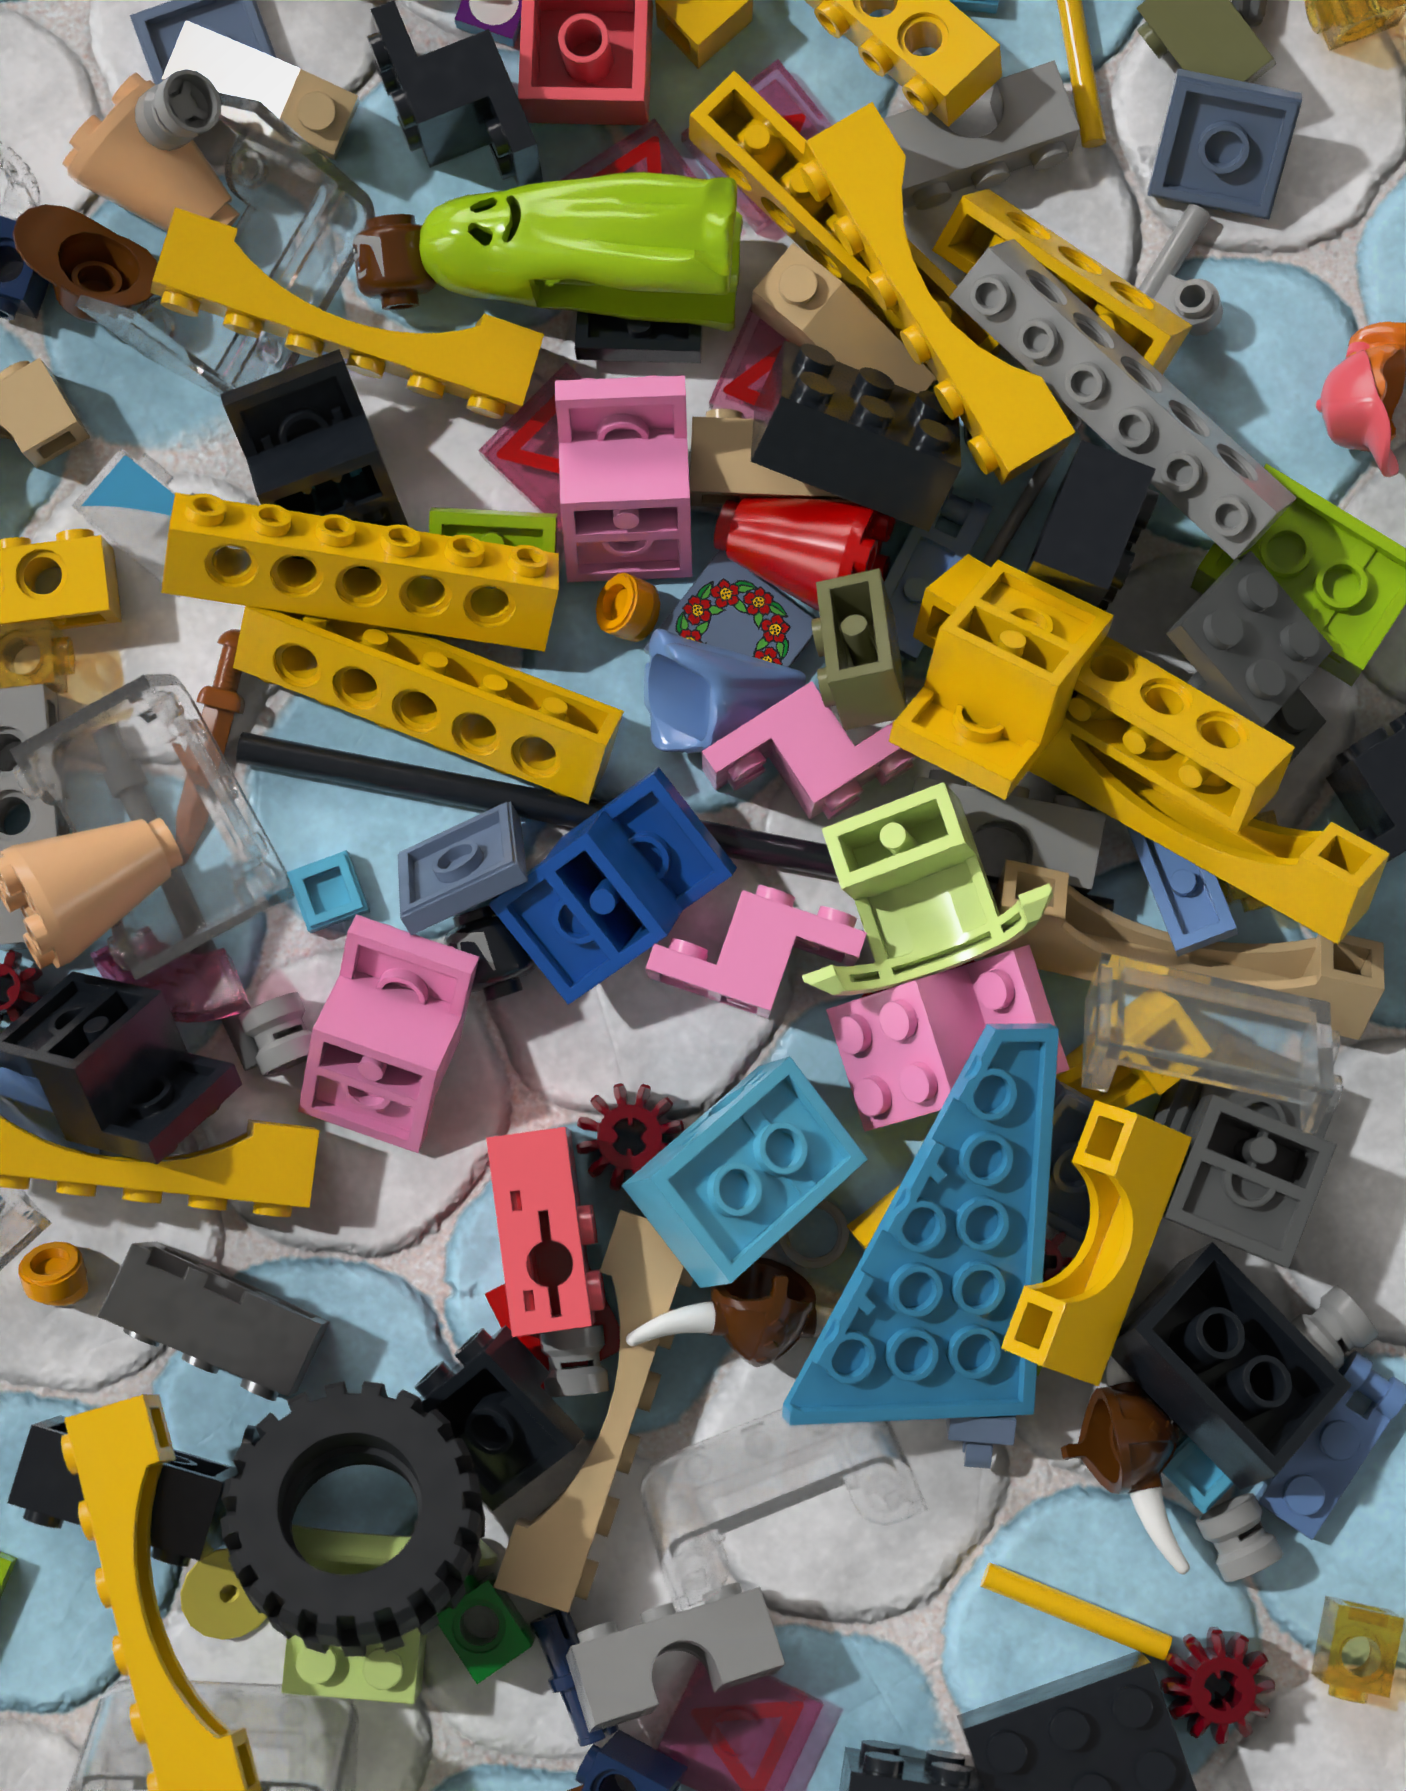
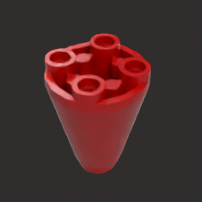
M743 498L740 502L727 500L717 519L714 532V548L726 551L727 557L731 561L819 612L816 582L879 568L885 582L890 567V556L881 554L883 542H888L896 519L847 499Z

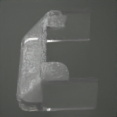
M218 92L221 99L219 119L239 135L226 158L224 170L226 183L231 192L247 205L246 210L235 227L238 230L234 241L255 265L280 286L300 299L326 311L355 262L352 245L354 237L366 229V220L375 217L372 200L363 189L261 101ZM82 294L75 305L146 358L218 397L222 393L293 367L301 355L284 346L286 338L265 331H261L259 338L245 336L225 328L222 325L224 317L203 310H199L197 317L171 311L160 304L162 297L149 299L136 312Z

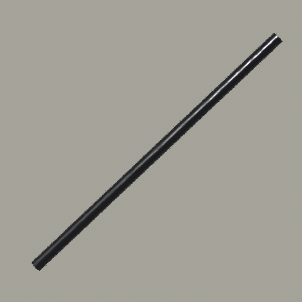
M247 732L241 733L237 746L236 762L485 811L511 801L521 818L573 828L609 803L591 799L589 804H586L571 797L560 796L553 791ZM701 820L729 858L838 878L827 844ZM986 875L994 895L1000 877ZM1081 893L1096 904L1113 912L1114 899Z

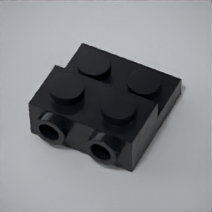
M506 1325L492 1337L484 1328L478 1330L454 1354L460 1363L450 1369L444 1361L439 1362L414 1387L421 1395L420 1398L424 1411L429 1413L437 1409L451 1422L455 1438H463L471 1454L475 1473L478 1475L482 1500L492 1511L575 1449L585 1435L541 1387L550 1372L517 1337H512L511 1330Z

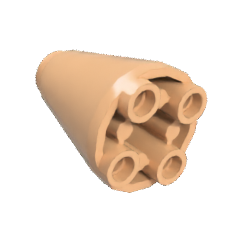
M137 72L132 74L113 95L111 101L116 105L106 118L101 121L96 115H92L71 138L69 143L74 148L62 163L67 168L68 176L77 184L168 232L175 207L232 226L240 216L230 205L232 197L193 139L179 149L167 151L158 149L148 143L139 132L135 121V106L139 97L155 84L151 80L145 81Z
M157 818L149 823L139 819L17 844L0 851V899L9 913L20 908L25 918L23 922L27 933L23 934V938L37 966L42 969L53 963L56 968H60L72 962L171 877V869L183 864V859L172 833L161 818Z

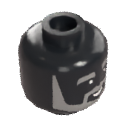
M486 906L454 917L453 921L456 928L446 934L444 945L452 946L479 957L471 992L483 990L488 1002L522 991L523 987L520 978L530 974L535 969L536 964L492 908Z

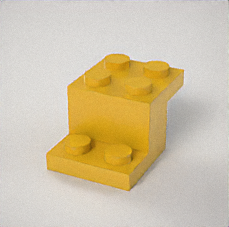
M997 560L940 626L924 686L893 722L888 742L1006 800L1062 728L1080 670L1107 637L1114 615Z

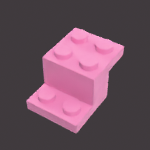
M685 375L556 380L555 404L559 438L560 509L567 582L608 581L620 573H628L640 579L692 577Z
M811 681L702 751V770L716 791L727 783L735 791L760 776L765 771L763 764L769 757L809 820L824 812L828 820H831L860 800L858 795L864 791L862 786L875 778L878 779L882 786L888 784L913 767L912 761L918 756L888 742L893 722L854 746L831 709L824 706L820 692Z
M758 885L756 894L742 890L717 965L707 961V949L680 939L671 938L668 948L654 943L646 965V972L650 979L768 1019L793 947L847 966H854L859 958L867 932L854 928L857 918L850 914L820 906L818 914L815 915L794 908V896L768 886Z
M356 914L347 931L340 975L312 1029L298 1112L419 1153L427 1135L436 1093L460 1042L479 957L415 934L410 935L409 932Z
M1030 945L826 1009L864 1132L940 1111L986 1024L1049 1023L1055 1026ZM1059 1036L1056 1074L1070 1070Z

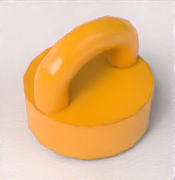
M620 573L612 577L604 585L597 599L596 619L600 629L608 634L632 642L644 640L653 631L659 617L661 604L656 587L628 573Z
M56 1241L44 1243L27 1253L19 1264L18 1274L23 1290L30 1299L45 1305L65 1306L77 1303L88 1292L87 1269L82 1253L78 1247L70 1243Z

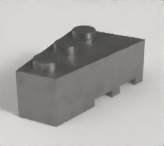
M157 1241L131 1244L97 1316L123 1327L124 1333L139 1341L156 1347L161 1343L183 1352L181 1358L184 1361L202 1370L217 1374L219 1368L238 1375L243 1378L240 1383L241 1387L271 1401H276L279 1393L285 1396L297 1393L330 1322Z

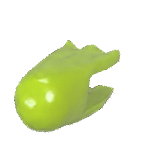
M650 172L615 173L583 179L528 184L504 191L471 194L450 199L435 207L425 218L420 230L419 251L426 272L438 285L450 292L467 297L498 300L543 309L614 316L630 320L691 323L730 332L735 329V301L740 279V241L743 216L736 211L737 183L733 178L717 177L706 180Z

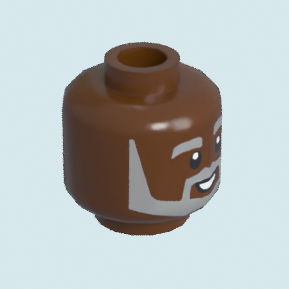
M411 214L383 215L366 220V229L354 237L352 244L357 285L360 292L366 297L381 299L383 310H404L418 307V295L431 291L437 285L436 281L426 272L421 261L419 242L422 225L416 224L415 216Z

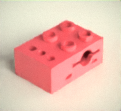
M567 1127L487 1137L512 1337L592 1326L596 1322L595 1311L606 1308L603 1275L600 1269L589 1270L586 1245L598 1243L593 1204L581 1206L571 1130Z

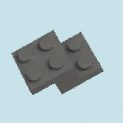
M1249 551L1237 558L1171 627L1166 635L1197 670L1186 683L1293 745L1295 749L1289 761L1290 764L1327 722L1299 687L1333 648L1253 552Z
M1223 1037L1218 1041L1212 1057L1211 1068L1185 1131V1135L1192 1137L1162 1218L1281 1267L1289 1268L1337 1144L1324 1140L1344 1086Z

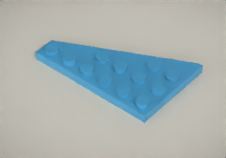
M1049 1023L986 1024L783 1403L782 1418L790 1426L1034 1415L1037 1364L1006 1351L1001 1346L1024 1286L1043 1282L1059 1028Z

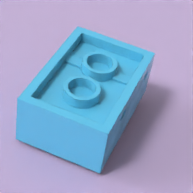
M789 1056L758 1066L623 1183L622 1187L700 1288L731 1284L868 1159Z

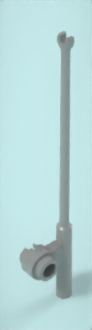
M1189 204L1139 287V290L1193 326L1189 332L1190 335L1200 336L1211 332L1217 327L1222 319L1223 306L1218 290L1212 283L1203 279L1184 281L1175 277L1210 219V214L1205 209L1195 204ZM1072 410L1067 417L1076 432L1083 420ZM1067 447L1040 462L983 558V563L992 567L997 560H1000Z

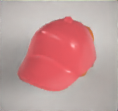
M1379 322L1358 330L1350 338L1346 359L1329 373L1322 388L1321 398L1316 401V409L1322 413L1330 439L1340 447L1371 452L1380 472L1385 477H1393L1399 471L1397 458L1390 445L1391 440L1396 437V427L1392 417L1401 398L1406 377L1405 322Z

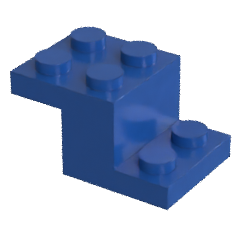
M658 767L561 837L546 858L527 872V882L493 897L488 905L569 1005L651 948L654 943L656 944L668 936L682 911L733 876L737 867Z

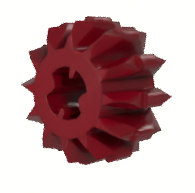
M622 1083L616 1084L613 1087L618 1107L612 1110L602 1097L595 1095L590 1102L596 1110L604 1115L601 1123L588 1117H580L577 1122L579 1128L585 1131L597 1132V1140L583 1141L576 1145L577 1153L587 1155L600 1150L603 1155L591 1164L588 1173L591 1177L596 1178L604 1172L610 1163L616 1166L609 1186L610 1189L615 1191L621 1189L626 1170H633L634 1175L669 1144L663 1143V1135L678 1134L684 1131V1124L681 1120L671 1121L660 1125L658 1119L669 1112L673 1106V1102L668 1097L660 1100L651 1112L645 1109L651 1096V1087L642 1084L638 1089L635 1105L628 1104L627 1090ZM624 1120H628V1125L631 1127L634 1126V1121L638 1120L647 1128L641 1137L646 1148L638 1155L633 1156V1151L627 1149L625 1156L620 1154L614 1147L620 1139L615 1128Z
M1210 1627L1207 1632V1647L1205 1648L1202 1647L1201 1643L1192 1634H1187L1183 1637V1642L1191 1655L1184 1660L1175 1653H1168L1165 1659L1169 1666L1175 1671L1180 1672V1676L1167 1677L1160 1681L1161 1690L1165 1694L1179 1696L1167 1708L1170 1716L1174 1720L1184 1719L1189 1716L1186 1730L1196 1739L1203 1735L1210 1725L1214 1741L1217 1744H1225L1229 1737V1724L1233 1723L1234 1727L1243 1737L1251 1736L1253 1730L1245 1716L1252 1711L1259 1717L1267 1718L1270 1713V1708L1257 1699L1256 1694H1265L1275 1690V1681L1264 1675H1256L1268 1663L1267 1657L1261 1651L1246 1654L1249 1639L1239 1632L1233 1635L1225 1646L1223 1632L1218 1627ZM1224 1670L1223 1677L1231 1684L1230 1689L1223 1697L1215 1691V1699L1211 1700L1212 1693L1204 1686L1205 1681L1211 1674L1220 1679V1671Z

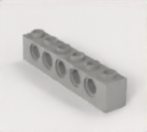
M1015 239L988 247L949 296L1026 369L1035 375L1041 376L1050 391L1116 452L1156 468L1151 484L1232 559H1237L1255 545L1296 500V497Z

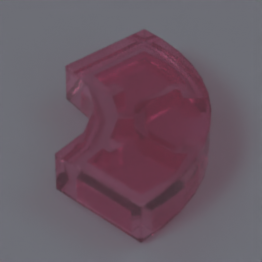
M147 926L90 953L96 968L103 978L162 991L175 1022L190 1023L218 1020L251 1008L233 960L225 948L201 955L177 953L160 944Z

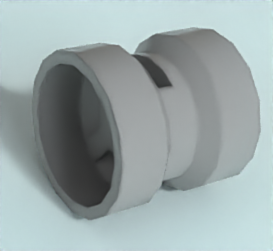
M190 69L176 71L160 84L148 89L139 97L135 106V121L139 132L148 143L158 149L167 151L179 149L188 144L193 138L209 131L217 124L221 114V99L217 88L209 78L198 71Z
M298 992L288 993L266 1001L245 1011L238 1017L245 1035L255 1039L259 1049L255 1059L262 1076L272 1075L307 1061L312 1032L306 1029L302 1020L305 1008Z
M1334 1286L1321 1297L1320 1307L1315 1310V1313L1312 1315L1300 1314L1291 1321L1337 1370L1344 1365V1354L1347 1351H1351L1353 1348L1364 1349L1379 1337L1375 1326L1368 1316L1339 1286Z
M603 1325L539 1333L541 1352L548 1357L550 1374L544 1381V1388L550 1397L576 1396L609 1391L608 1370L600 1364L599 1351L605 1345ZM588 1360V1365L561 1368V1363Z
M1253 1493L1243 1494L1209 1509L1195 1520L1203 1538L1206 1541L1212 1542L1218 1552L1215 1563L1225 1582H1233L1251 1576L1274 1564L1284 1554L1276 1537L1265 1532L1260 1522L1263 1511Z

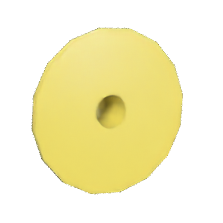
M227 1548L215 1550L202 1560L197 1561L186 1574L180 1591L181 1610L190 1626L204 1636L221 1640L242 1637L258 1628L267 1618L263 1613L259 1614L248 1599L228 1559L230 1554Z

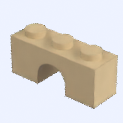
M41 358L31 363L29 361L14 363L0 373V438L15 441L23 455L36 469L90 438L54 374Z

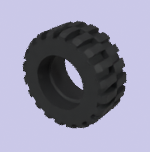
M364 1381L361 1393L348 1394L345 1382L324 1385L326 1393L324 1398L309 1402L306 1392H303L287 1400L291 1413L281 1420H278L274 1414L269 1413L255 1426L260 1436V1440L255 1447L249 1443H242L233 1459L238 1471L237 1478L225 1479L221 1500L227 1509V1515L220 1519L222 1538L229 1550L230 1557L228 1559L248 1599L259 1614L263 1613L268 1618L272 1627L283 1636L290 1639L296 1635L302 1638L306 1648L326 1654L331 1645L341 1647L345 1657L366 1656V1646L382 1643L385 1652H389L405 1646L402 1635L418 1628L419 1632L424 1636L438 1626L440 1623L437 1613L445 1605L455 1609L466 1594L463 1583L467 1575H476L482 1557L479 1546L480 1538L485 1537V1514L478 1475L475 1473L471 1454L463 1438H455L451 1422L437 1409L426 1413L420 1397L401 1390L396 1399L387 1396L385 1386L382 1383ZM374 1465L389 1469L405 1478L417 1499L418 1522L410 1540L391 1560L367 1572L344 1575L319 1570L311 1566L299 1553L292 1533L294 1513L306 1492L322 1477L348 1466Z

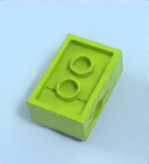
M1266 464L1264 468L1296 497V500L1256 544L1242 555L1249 551L1253 552L1331 645L1333 650L1320 663L1319 667L1348 685L1353 686L1406 605V548ZM1214 542L1198 566L1191 588L1203 595L1235 560Z

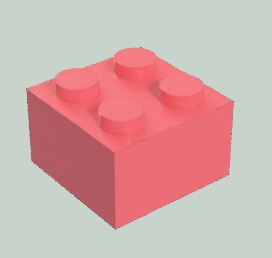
M522 0L518 99L528 123L649 126L653 0Z

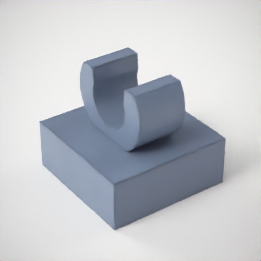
M1016 1415L946 1419L948 1440L963 1441L962 1452H965L964 1467L990 1469L993 1444L1014 1445Z

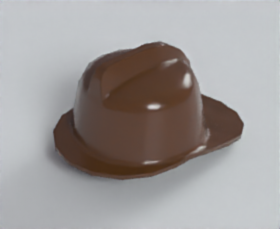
M44 204L31 207L17 218L12 233L17 252L27 266L44 279L53 283L57 301L67 313L75 318L94 324L110 323L113 321L124 323L128 319L133 306L147 302L154 295L150 291L158 262L146 248L134 241L116 234L86 215L65 206Z

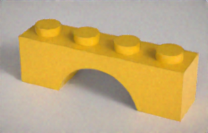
M1096 1100L1094 1101L1071 1161L1082 1175L1090 1198V1219L1085 1239L1074 1259L1062 1272L1045 1282L1024 1286L1002 1343V1349L1042 1367L1099 1387L1192 1137L1140 1114Z

